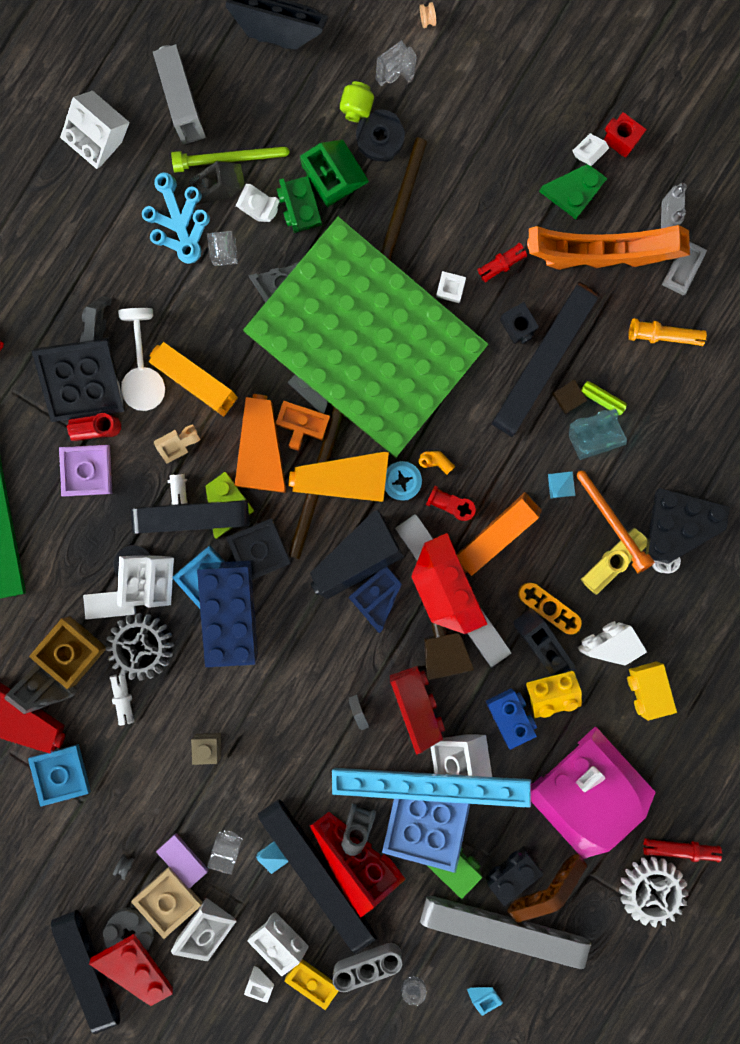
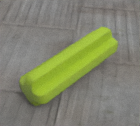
M587 381L581 389L585 396L617 415H622L627 407L625 402L590 381Z

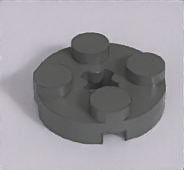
M132 907L122 908L115 912L103 931L107 949L126 938L124 936V929L127 928L129 931H135L136 937L146 951H148L154 939V927L138 910L132 909Z

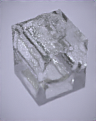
M233 232L207 233L209 258L213 265L238 264L236 239Z
M231 831L219 832L215 839L207 868L231 875L235 867L242 838H239L236 833Z

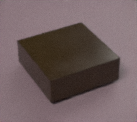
M575 380L552 394L565 414L587 401Z

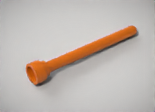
M579 471L577 478L633 557L631 559L633 562L632 566L639 574L655 563L649 554L646 555L644 551H640L586 472Z

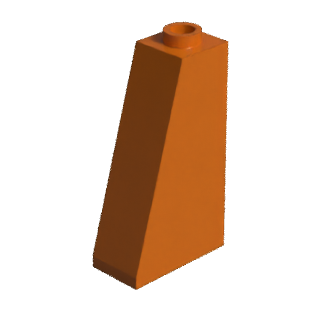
M253 394L252 398L246 397L235 486L286 493V482L273 403L271 400H267L265 395Z
M526 492L458 552L457 555L465 573L468 572L471 576L475 574L540 517V507Z

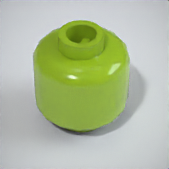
M354 81L351 85L345 86L340 102V110L346 114L345 118L347 120L358 123L362 117H369L374 94L370 91L371 88L367 84Z

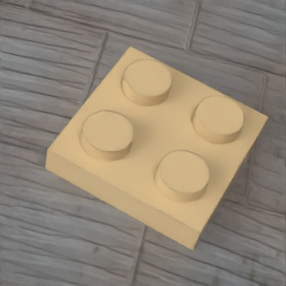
M170 867L163 871L131 901L163 939L203 903L190 888H187Z

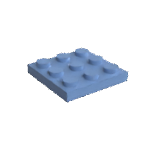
M394 799L382 853L455 873L470 804Z

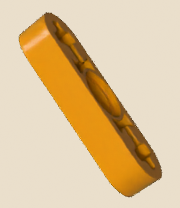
M524 583L518 590V597L524 604L566 634H575L580 630L582 622L576 613L534 583ZM534 588L533 593L539 598L542 597V594L545 595V598L540 600L537 608L534 606L538 603L532 598L525 599V589L531 590ZM548 601H552L556 605V611L552 615H546L543 611V606ZM562 609L565 610L562 613L564 617L568 619L574 618L572 622L575 626L573 628L568 627L565 629L566 623L559 618L557 623L554 621V619L559 617Z

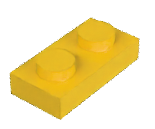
M303 959L285 977L287 984L324 1010L327 1009L338 993V990L333 985V980Z

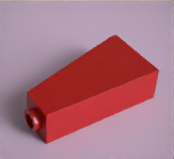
M0 682V738L49 754L61 748L65 739V733H63L65 725L41 709L23 714L4 699L11 689Z

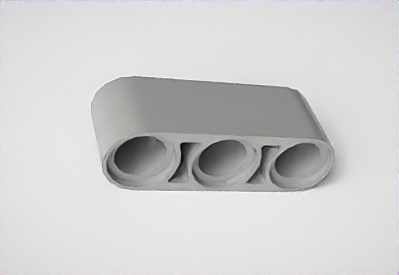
M386 943L338 961L333 970V985L335 989L340 992H348L395 975L402 968L401 949L395 943ZM389 955H393L397 958L393 962H388L385 960V958ZM364 964H371L373 969L364 970L362 966ZM345 972L348 973L350 977L347 979H342L338 975L340 973Z

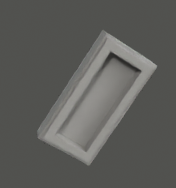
M690 242V255L674 259L662 285L681 295H685L707 250Z

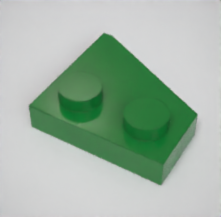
M586 164L543 185L539 192L574 219H577L607 178L592 166Z

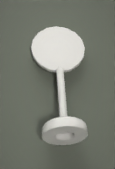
M130 308L118 310L121 320L134 321L138 368L128 372L122 381L121 392L123 399L136 410L147 411L154 409L162 402L165 396V384L158 372L144 367L140 321L151 319L153 317V309Z

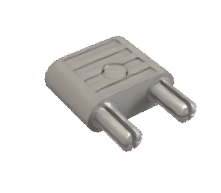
M685 183L672 187L663 198L661 229L680 225L684 221L686 214L685 191L687 189Z

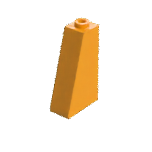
M163 342L152 350L149 362L223 417L238 399L232 390Z
M389 452L295 467L294 472H290L289 486L293 487L292 492L383 502Z

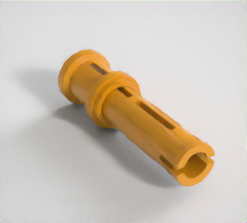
M636 318L632 319L629 327V340L631 341L643 339L649 340L650 343H655L661 340L704 346L705 341L702 340H706L707 337L705 330L661 326V323L658 321H653L652 323L640 322Z

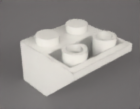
M90 91L73 97L60 138L98 169L122 143L129 121L94 91Z
M615 621L602 628L603 632L597 636L592 634L581 641L582 645L577 647L580 652L589 657L621 665H627L647 653L630 625L620 622L616 623Z

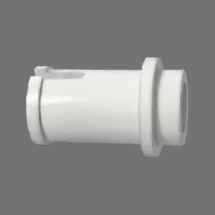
M185 474L170 475L168 483L171 485L172 505L179 504L178 494H180L181 504L188 503L185 481L188 480L185 479Z

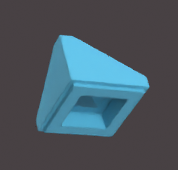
M573 471L548 474L550 498L575 496Z
M275 842L262 849L256 856L257 860L271 874L288 863V860Z
M493 987L467 989L472 1003L481 1015L503 1004Z

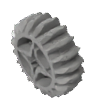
M141 613L135 615V620L131 615L126 616V622L123 620L117 622L119 628L113 627L111 629L115 636L107 637V641L113 643V645L107 646L106 651H113V655H110L108 660H116L117 663L112 666L114 669L122 667L120 675H124L129 671V679H134L137 674L139 680H144L146 673L150 679L154 677V671L158 674L163 671L161 665H169V661L164 657L173 656V653L168 651L167 648L173 647L174 643L166 641V639L172 637V633L164 635L163 631L167 629V625L164 624L158 627L160 623L159 618H155L151 623L150 614H147L144 620ZM141 627L135 639L124 638L131 628ZM148 630L155 635L158 647L150 642V632ZM142 642L145 649L139 652L135 644ZM122 648L130 652V661L125 657ZM145 654L157 655L152 664L139 666Z

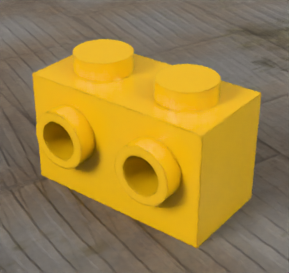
M656 661L629 669L630 676L627 679L630 689L635 691L637 700H634V706L638 715L649 721L677 713L664 664Z

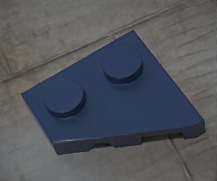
M386 567L373 575L348 598L377 632L380 633L383 630L402 584Z

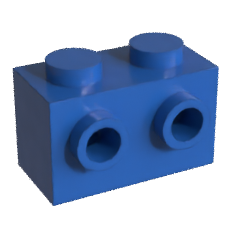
M511 688L485 701L510 750L537 737L534 732L537 726L531 714L526 716L523 709L526 703L520 692L516 694Z

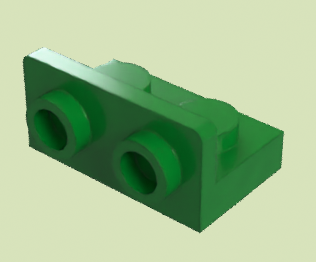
M308 176L285 182L284 178L279 179L281 187L277 188L280 203H286L288 211L283 213L287 227L292 225L294 233L321 226V218Z

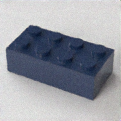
M251 561L201 563L197 569L205 667L255 665L258 649Z

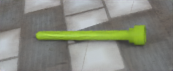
M287 147L187 156V153L182 154V151L171 152L174 173L185 172V169H189V166L278 158L289 155Z

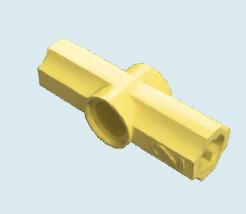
M633 528L628 533L640 551L647 546V538L636 528ZM619 541L610 551L604 553L602 559L581 580L589 590L597 595L620 572L627 569L633 557L622 541ZM616 554L620 558V564L618 567L613 568L610 564V559Z

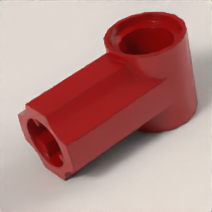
M100 413L96 416L68 420L67 430L71 441L114 437L120 433L121 422L115 416ZM109 419L111 426L107 431H104L103 424Z

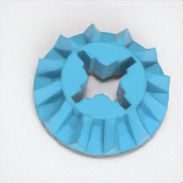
M400 461L387 468L385 491L390 497L396 500H409L419 492L422 485V477L416 466L409 462ZM398 471L401 472L404 478H413L406 483L405 492L401 485H392V483L399 479Z

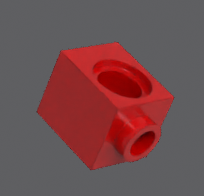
M622 112L617 120L613 117L604 129L607 134L603 140L626 158L647 129ZM618 131H624L627 137L620 136Z

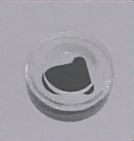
M418 977L406 979L402 985V997L405 1002L410 1005H419L425 1000L427 991L424 981Z

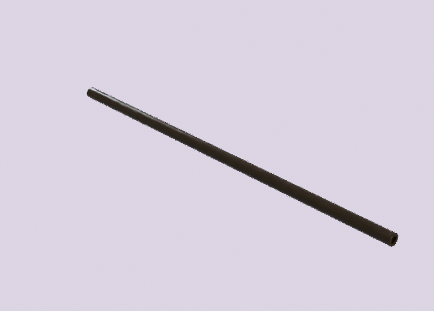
M417 137L415 139L381 253L390 261L426 148L427 141L423 138ZM333 407L316 463L330 461L344 416L335 407ZM306 495L288 554L290 557L297 559L301 557L319 495Z

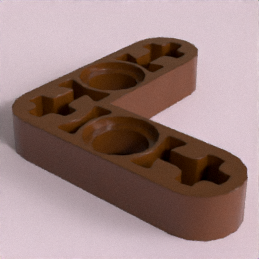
M578 853L570 856L562 864L546 890L518 898L509 906L508 913L515 922H522L559 910L566 903L586 870L587 863Z

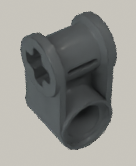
M352 803L341 845L346 854L355 856L361 853L368 840L376 810L368 811ZM349 837L357 838L360 843H353Z

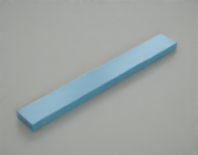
M334 768L332 770V795L531 807V779Z

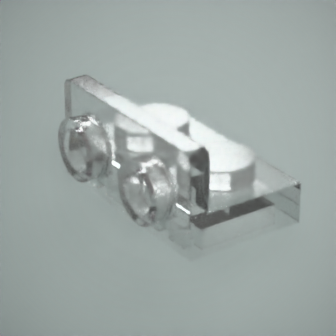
M401 40L377 58L375 79L380 86L387 82L389 84L394 82L400 76V73L408 83L413 81L417 60L413 49L410 46L406 47Z

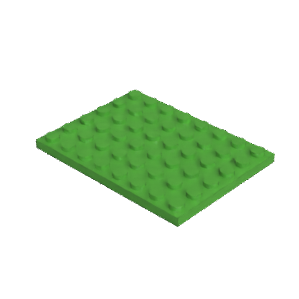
M339 217L334 220L243 329L248 336L394 457L399 455L488 346L487 342Z

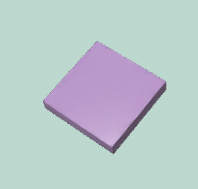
M110 445L59 447L61 496L112 494Z

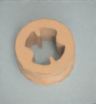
M432 2L428 6L420 5V17L423 28H427L429 24L432 27L436 26V14Z

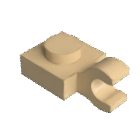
M192 424L185 427L180 435L174 430L155 440L154 444L165 462L169 463L188 453L187 446L197 443L200 437Z

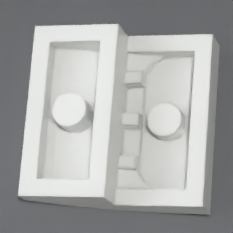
M119 556L117 605L120 607L145 605L148 608L171 605L174 558L169 556Z

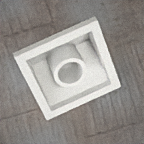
M206 898L177 937L171 950L172 954L208 961L236 923L235 918Z

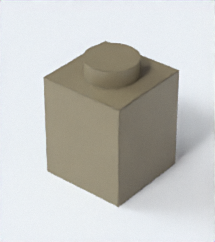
M221 733L196 734L191 739L192 765L217 764L221 759Z

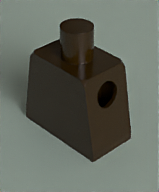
M431 622L434 636L424 638L427 680L473 671V665L460 633L457 631L448 632V628Z

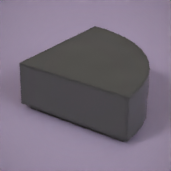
M358 696L349 697L352 714L359 729L369 728Z

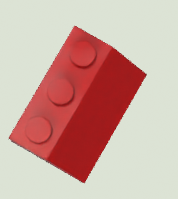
M417 666L390 675V682L416 755L442 741L441 732L445 731L441 717L435 718L433 709L437 708L433 694L427 695L425 685L429 684L424 670L419 672Z

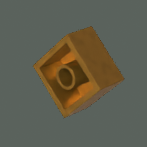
M69 616L61 618L29 657L62 686L69 689L80 681L104 653L106 646Z

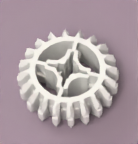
M651 856L649 863L645 858H641V865L633 862L634 869L632 871L625 869L628 878L621 877V882L625 886L619 887V891L623 894L620 897L621 902L626 904L625 910L628 913H632L631 916L634 920L640 919L641 923L645 926L649 921L654 927L657 926L658 921L666 926L667 918L675 922L673 915L675 913L682 915L679 907L687 906V902L683 897L689 896L688 891L684 889L687 883L684 879H681L683 874L676 870L674 864H667V861L663 858L657 861L655 857ZM654 874L664 875L662 878L660 876L656 879L648 878V876ZM642 882L641 889L636 892L638 885ZM649 884L653 887V889H656L655 893L657 894L658 899L655 897L654 894L651 893L652 890L649 887ZM668 892H670V895L666 900V895ZM652 904L658 905V907H656V908H645V907H644L645 905H646L647 907L650 906V905H652Z

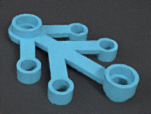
M160 173L155 178V187L163 193L171 218L158 213L151 206L143 209L142 217L149 223H158L176 231L180 242L167 237L165 232L159 229L151 232L150 240L158 246L164 245L177 251V255L182 262L187 264L195 263L201 256V247L198 242L204 227L210 221L209 214L203 210H197L193 214L196 204L202 198V194L195 187L187 188L185 191V198L187 200L181 213L173 193L177 187L175 178L168 173ZM166 178V184L161 186L162 180ZM196 191V197L191 199V193ZM153 211V216L148 219V213ZM193 214L195 225L189 236L187 226ZM204 214V220L199 222V216ZM161 233V239L156 241V236ZM187 247H191V252L186 255Z

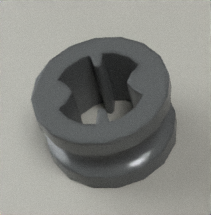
M123 854L113 875H121V879L125 880L135 859H127L126 855Z

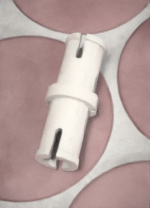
M119 673L120 684H118L117 674L111 675L110 679L114 694L112 703L116 705L118 725H125L124 714H126L127 724L133 723L134 718L130 704L132 696L128 693L126 674L120 675Z

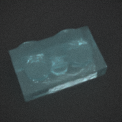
M616 409L604 410L595 416L586 419L580 418L570 424L569 438L580 460L626 445L627 438L617 420L618 412Z

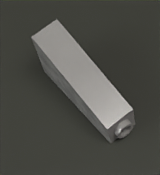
M177 45L162 46L158 50L153 51V55L174 127L183 145L204 139L206 136Z

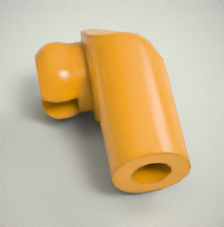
M426 451L419 458L420 466L424 468L438 466L446 475L455 468V465L441 451Z

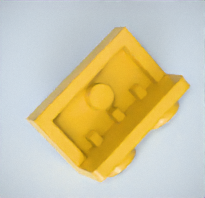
M573 671L527 682L526 684L534 718H546L554 713L573 711L577 707L582 706L581 689Z

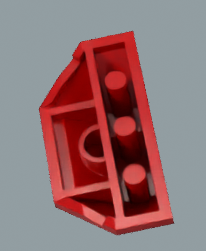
M448 533L425 542L411 577L431 622L463 634L488 625Z

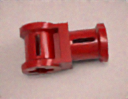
M436 485L426 504L427 506L433 505L454 515L460 521L470 520L476 511L475 505L471 500L461 499L439 490ZM466 503L468 504V510L471 512L461 517L460 510L457 508Z

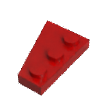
M135 934L90 958L89 965L150 1006L173 994V987Z

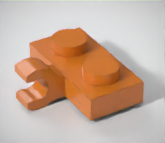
M283 401L276 425L294 431L289 447L299 451L304 435L323 441L330 416Z

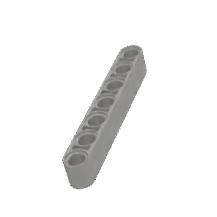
M414 514L395 529L418 561L424 543L433 538L417 515ZM484 614L488 625L467 634L492 668L512 653Z
M435 896L426 897L420 923L430 929L578 969L585 968L591 942L588 939L579 935L527 921L515 922L509 916Z

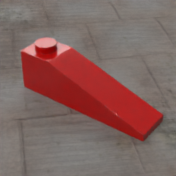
M330 812L310 826L345 897L360 917L372 910L406 880L392 860L385 854L381 856L371 848L372 844L368 841L360 854L355 856L346 854L341 846L346 824ZM349 837L353 843H360L357 838Z

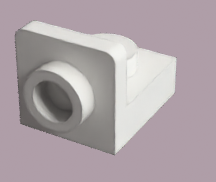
M245 184L236 207L257 221L270 222L278 211L277 206L280 200L276 197H268L251 184Z

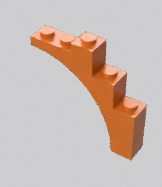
M680 225L642 232L603 235L563 233L536 226L529 228V238L527 240L531 255L545 259L547 266L558 270L583 264L596 269L620 263L637 267L690 255L689 230Z

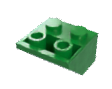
M344 140L320 143L300 156L302 168L327 208L369 182Z

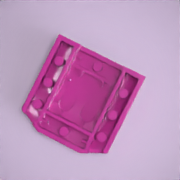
M594 727L578 742L579 745L544 778L542 776L539 777L531 785V802L583 859L612 850L646 818L656 793L597 727ZM592 766H595L606 779L584 793L576 784V781Z

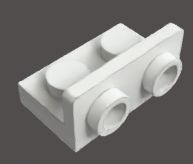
M276 912L271 914L267 922L252 933L247 940L281 976L297 966L308 949V945Z

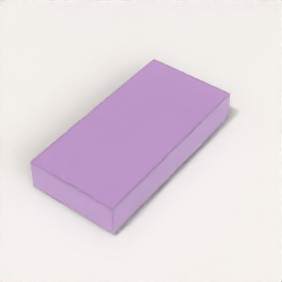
M177 833L156 851L188 889L208 872V868Z

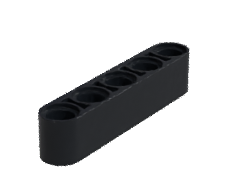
M248 500L130 509L133 533L229 528L250 525Z
M74 910L52 919L51 930L91 1032L97 1034L119 1025L120 1012L107 978L100 971L89 965L90 958L97 955L81 913L79 910Z

